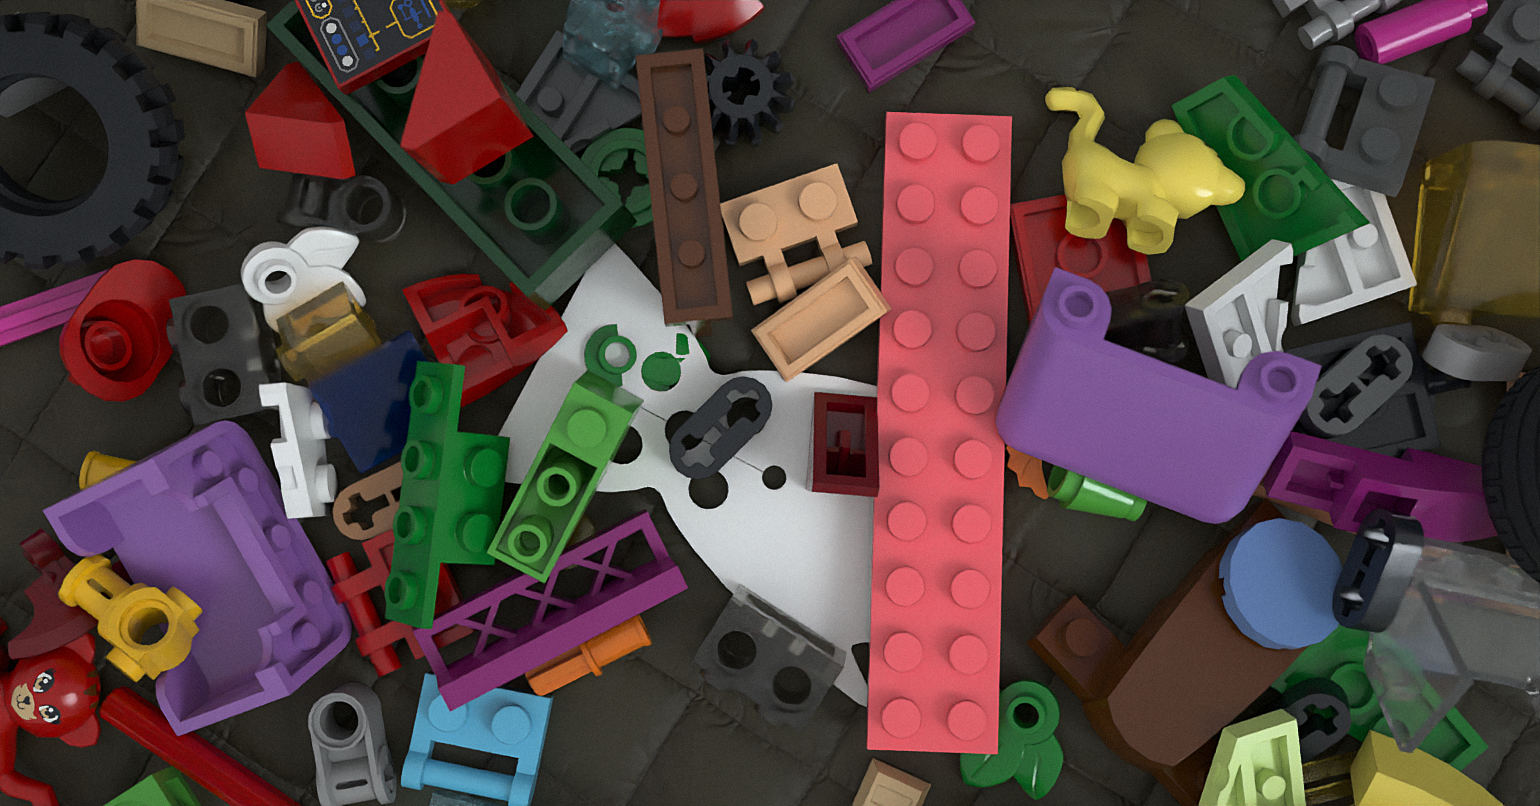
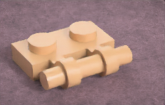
M837 163L720 203L721 215L739 267L763 259L768 271L767 275L746 282L753 305L777 298L779 303L796 298L797 290L814 285L850 258L857 257L863 267L872 264V258L865 241L841 248L836 233L856 227L858 220ZM816 240L821 256L790 267L787 266L782 252Z

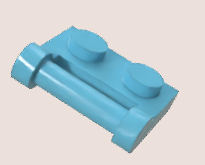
M434 671L425 673L410 748L402 770L401 786L422 790L424 785H430L509 801L508 806H531L554 695L538 696L534 691L501 685L450 712L438 690ZM436 741L519 758L515 776L433 760L431 758L434 743Z

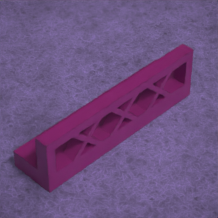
M646 509L564 549L542 590L529 587L539 580L521 571L434 615L432 629H420L412 626V631L436 675L438 690L450 712L688 589L677 564L669 557ZM641 529L655 559L632 571L610 565L609 563L617 541ZM603 549L599 561L587 557ZM572 564L596 570L587 594L575 600L552 594L560 570ZM606 574L618 577L602 585ZM515 593L538 600L532 620L527 625L515 630L493 623L501 600ZM548 603L560 607L544 615ZM488 607L484 620L471 617ZM454 624L480 630L473 652L449 665L446 664L432 635ZM489 633L501 637L485 646Z

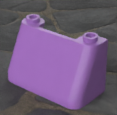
M1055 267L1030 323L999 404L995 421L998 434L1007 445L1017 451L1199 521L1217 524L1232 519L1247 505L1312 397L1321 365L1279 351L1260 353L1245 366L1239 377L1236 389L1103 340L1111 317V305L1108 296L1099 285Z
M227 420L215 422L42 510L57 536L68 550L78 556L92 557L113 548L134 584L143 582L149 587L158 588L164 594L174 586L202 609L203 612L194 621L200 631L192 638L191 651L186 659L175 668L161 672L155 684L156 698L160 708L177 737L291 695L342 651L350 641L352 622L345 603L337 604L330 587L334 586V583L297 518L287 519L279 486L253 440L242 427L234 422ZM159 623L158 625L165 635L169 624Z

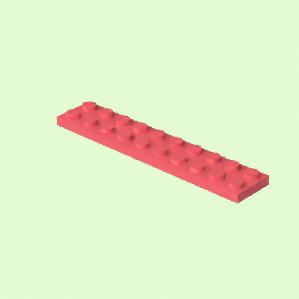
M886 112L880 292L892 310L879 318L876 397L880 489L878 497H873L866 748L868 750L998 754L1005 442L998 434L995 421L999 404L1006 389L1012 116Z

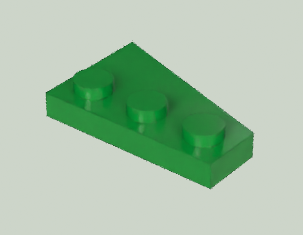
M1236 75L1222 77L1171 105L1183 131L1211 146L1219 155L1224 166L1236 173L1245 182V191L1238 201L1223 206L1216 205L1241 262L1272 239L1290 243L1293 248V257L1370 224L1367 218Z
M1339 624L1323 641L1309 645L1269 686L1283 694L1297 683L1308 678L1322 677L1333 680L1344 689L1348 696L1351 725L1347 734L1363 743L1369 731H1375L1412 745L1451 765L1460 772L1489 748L1487 743L1388 629L1381 633L1373 634L1346 628ZM1313 703L1307 706V710L1314 714L1318 713L1325 719L1332 716L1331 705L1325 709H1319Z

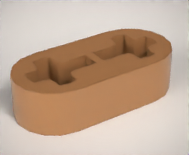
M401 462L349 485L339 493L334 501L332 513L335 525L342 534L351 539L370 540L393 529V519L400 502L398 491L401 490L403 478ZM361 495L365 501H377L387 497L390 505L376 511L372 515L373 527L369 528L366 522H353L350 513L359 508L356 499L358 496Z

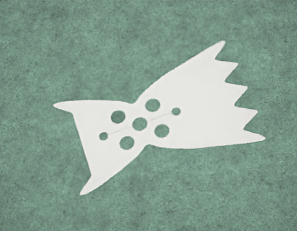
M614 244L585 272L561 317L566 324L568 332L539 358L498 435L510 437L505 482L523 483L573 383L587 371L586 361L584 362V349L586 350L585 346L587 341H589L588 339L601 327L617 324L618 336L628 338L634 344L637 352V358L633 367L627 372L622 373L623 386L620 387L644 400L641 405L642 408L639 409L631 425L642 437L643 447L637 459L629 464L620 465L612 462L596 491L619 492L652 487L660 492L666 508L678 529L726 588L831 683L854 701L867 707V684L851 648L855 644L869 642L873 497L810 492L806 490L814 392L876 397L877 386L836 376L800 373L786 382L779 371H741L727 375L713 372L695 336H693L686 325L665 326L660 292L631 259ZM677 333L685 334L688 337L689 354H676ZM613 343L606 348L605 358L611 366L622 367L627 363L629 353L624 345ZM655 352H666L675 358H685L682 362H679L681 366L679 382L668 391L659 392L652 390L642 379L641 368L643 362L649 355ZM742 376L755 378L764 384L771 394L773 405L771 416L763 429L754 435L734 455L735 457H732L718 471L725 477L728 483L729 491L726 500L715 509L700 508L693 503L689 496L688 487L692 478H687L679 473L670 460V444L665 437L666 422L671 415L678 411L687 410L695 413L723 384L732 378ZM734 389L727 396L731 403L743 397L760 399L753 390L742 395ZM725 414L719 422L728 430L730 427L727 424V414ZM713 426L704 435L703 440L697 447L686 451L685 455L681 458L683 463L689 468L697 462L705 467L711 465L714 458L709 450L722 434ZM769 466H779L786 473L785 484L777 490L768 489L762 481V474Z

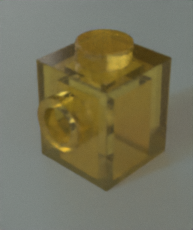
M343 281L276 319L282 345L276 348V353L281 364L295 381L305 378L320 397L338 386H346L355 382L362 376L364 371L387 358L376 324Z

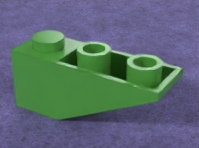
M589 370L581 375L573 383L487 554L545 584L612 463L644 400Z

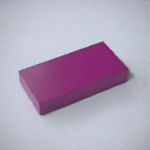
M894 0L837 35L836 43L867 92L870 93L971 31L975 26V21L961 0Z

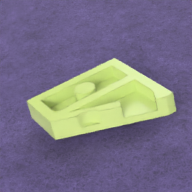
M1279 709L1224 727L1198 806H1306L1297 719L1283 709Z

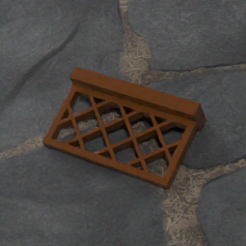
M703 48L635 55L664 324L666 327L689 324L695 338L713 336L711 322L733 320Z

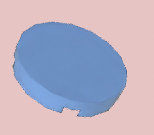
M1282 518L1260 522L1244 529L1229 542L1219 567V579L1224 578V589L1226 595L1222 596V600L1227 614L1240 631L1261 646L1278 650L1283 648L1291 650L1323 641L1338 627L1339 623L1333 613L1332 601L1335 586L1343 568L1339 556L1326 539L1304 523Z

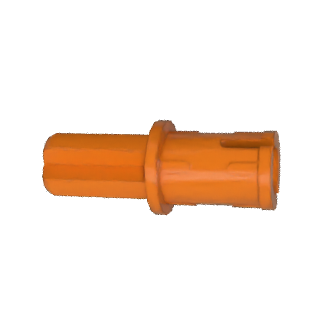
M638 614L526 672L525 675L533 691L538 696H544L590 672H593L596 677L603 673V666L643 646L651 645L652 640L643 619Z

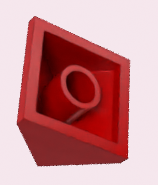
M438 10L400 147L440 182L454 185L534 136L489 59L452 13Z

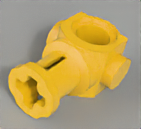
M102 554L84 558L67 574L58 595L60 600L71 607L79 605L99 621L97 627L98 634L114 646L107 654L106 659L136 683L144 674L154 680L161 672L173 669L182 663L191 651L192 638L200 631L194 621L203 612L202 609L174 586L164 594L158 588L149 587L143 582L130 585L111 570V561ZM103 592V593L107 594L111 599L105 598V597H104L102 594H100V593ZM159 623L169 624L167 633L160 641L151 645H141L142 636L147 629Z

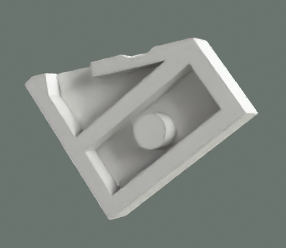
M1332 180L1367 218L1370 224L1298 255L1291 320L1294 327L1417 285L1384 194Z
M1274 239L1270 240L1184 305L1208 379L1236 389L1239 377L1250 360L1264 352H1284L1281 339L1287 324L1289 302L1277 299L1280 265L1292 264L1293 248L1290 243Z
M290 383L259 385L262 407L279 405L281 438L273 439L271 448L275 466L280 476L281 493L287 519L331 516L330 502H334L337 498L338 482L334 466L327 464L325 439L331 438L333 432L332 411L328 401H322V394L319 390Z

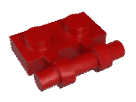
M393 529L361 543L372 565L371 568L359 573L349 551L326 561L335 585L330 587L338 605L345 603L360 636L354 640L362 657L369 655L379 678L402 667L392 643L404 637L415 660L425 656L412 631V626L396 621L383 625L368 593L379 586L382 587L383 591L385 590L386 580L391 573L395 541ZM440 563L434 615L464 600L448 563ZM454 624L432 635L440 649L478 630Z

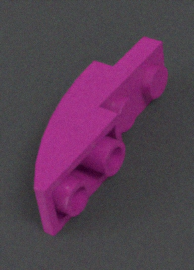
M1291 431L1263 480L1267 497L1329 512L1333 527L1340 530L1357 533L1365 516L1372 510L1382 508L1416 517L1422 525L1424 542L1427 543L1465 542L1498 535L1488 514L1482 487V466L1409 447L1406 448L1401 459Z

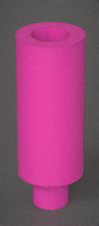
M1423 0L1358 25L1355 30L1357 51L1361 59L1382 65L1468 32L1471 28L1472 19L1487 13V1Z

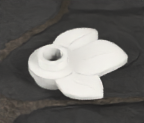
M321 226L311 227L302 230L287 244L280 242L259 244L249 252L241 267V279L244 288L253 299L262 303L266 322L276 332L287 337L306 339L313 330L316 318L325 320L344 319L355 314L366 304V298L359 284L349 273L342 270L359 243L358 237L347 230ZM274 271H284L287 273L279 280L265 281L266 277Z

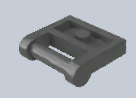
M1332 45L1325 47L1321 51L1316 65L1319 79L1301 132L1292 138L1330 179L1396 198L1403 185L1436 79L1360 59L1353 50L1345 46ZM1343 86L1361 90V94L1343 148L1339 150L1329 147L1325 140Z

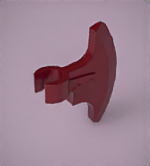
M42 528L19 543V546L24 550L23 556L42 576L24 590L25 596L34 606V617L31 624L23 632L8 642V653L12 660L31 658L59 649L84 636L99 624L97 619L79 605L71 607L60 600L58 593L62 587L63 580L76 565L64 555L56 542ZM119 560L114 563L111 570L132 585L133 581L122 562ZM103 592L100 593V594H102L105 598L111 599L107 594H105V593H103Z

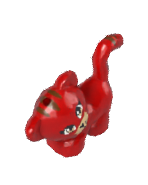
M89 632L54 651L31 658L20 659L12 672H6L10 656L7 647L0 644V791L5 795L31 801L33 806H60L53 785L28 777L14 769L19 727L36 737H58L70 746L85 748L97 745L101 728L95 712L99 703L101 686L99 672L94 663L96 638Z

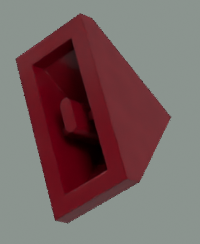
M814 392L806 490L819 493L878 497L880 485L877 397Z

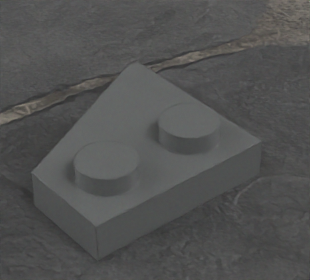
M556 30L516 93L575 155L586 150L595 139L603 134L620 129L642 116L638 79Z

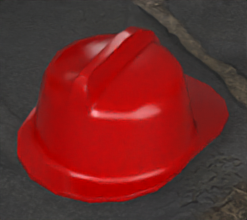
M132 259L112 266L97 280L76 308L71 318L64 324L59 338L60 357L66 370L69 372L67 379L70 382L80 385L87 393L104 401L125 402L138 397L151 386L161 369L181 343L189 325L190 303L183 284L171 270L154 261Z

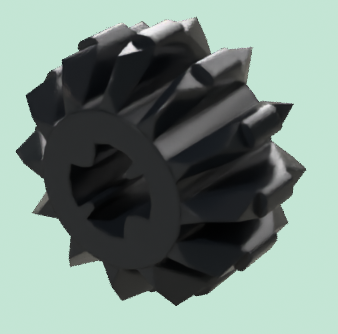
M725 40L721 44L724 60L719 61L713 55L704 53L705 71L708 74L706 75L712 134L715 135L723 127H726L725 145L726 147L734 148L738 143L739 132H747L752 147H758L762 144L759 127L762 125L771 133L778 135L783 130V122L776 113H789L793 111L794 98L783 92L793 86L794 78L791 72H775L781 63V55L777 51L769 52L761 60H758V42L756 40H748L745 45L744 55H736L734 44L730 40ZM740 83L751 85V95L746 96L743 105L732 103V93L738 91Z

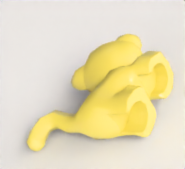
M1073 87L1052 88L1045 96V102L1049 110L1078 113L1080 117L1069 133L1068 150L1062 160L1064 192L1067 198L1065 228L1073 235L1088 239H1101L1106 236L1113 218H1117L1123 222L1127 229V245L1129 248L1147 255L1166 253L1173 243L1177 219H1187L1210 205L1223 206L1235 203L1242 197L1245 191L1244 180L1224 166L1216 151L1206 142L1185 133L1174 120L1162 119L1154 122L1146 131V143L1140 146L1134 163L1119 158L1108 148L1094 142L1095 136L1105 119V115L1093 94Z

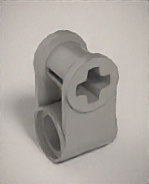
M348 682L340 685L322 696L313 705L308 716V728L311 734L316 763V785L321 806H343L377 799L380 804L393 803L397 791L396 772L393 757L387 744L381 703L378 695L369 686L362 683ZM336 701L346 702L356 710L358 715V727L356 730H346L336 723L333 716V707Z

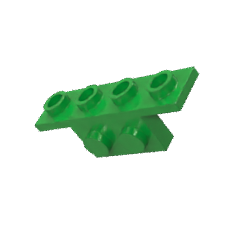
M417 361L416 376L409 392L411 415L408 439L401 456L403 478L400 502L393 519L395 541L391 573L386 580L384 590L387 603L385 618L420 629H432L440 563L495 565V557L487 554V551L499 530L510 437L457 431L465 366Z

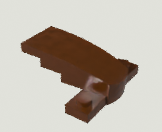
M1266 498L1249 508L1219 546L1203 554L1172 596L1157 603L1127 647L1108 630L1076 595L1064 599L1026 641L1031 649L1082 701L1081 706L1092 728L1104 744L1125 762L1145 772L1149 771L1182 806L1199 805L1218 743L1212 737L1258 698L1308 647L1278 650L1261 646L1240 631L1227 614L1222 600V596L1226 595L1224 589V578L1219 579V567L1229 542L1244 529L1254 524L1277 518L1286 519Z

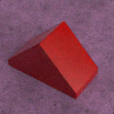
M299 61L285 65L245 112L259 168L337 179L356 176L344 119Z

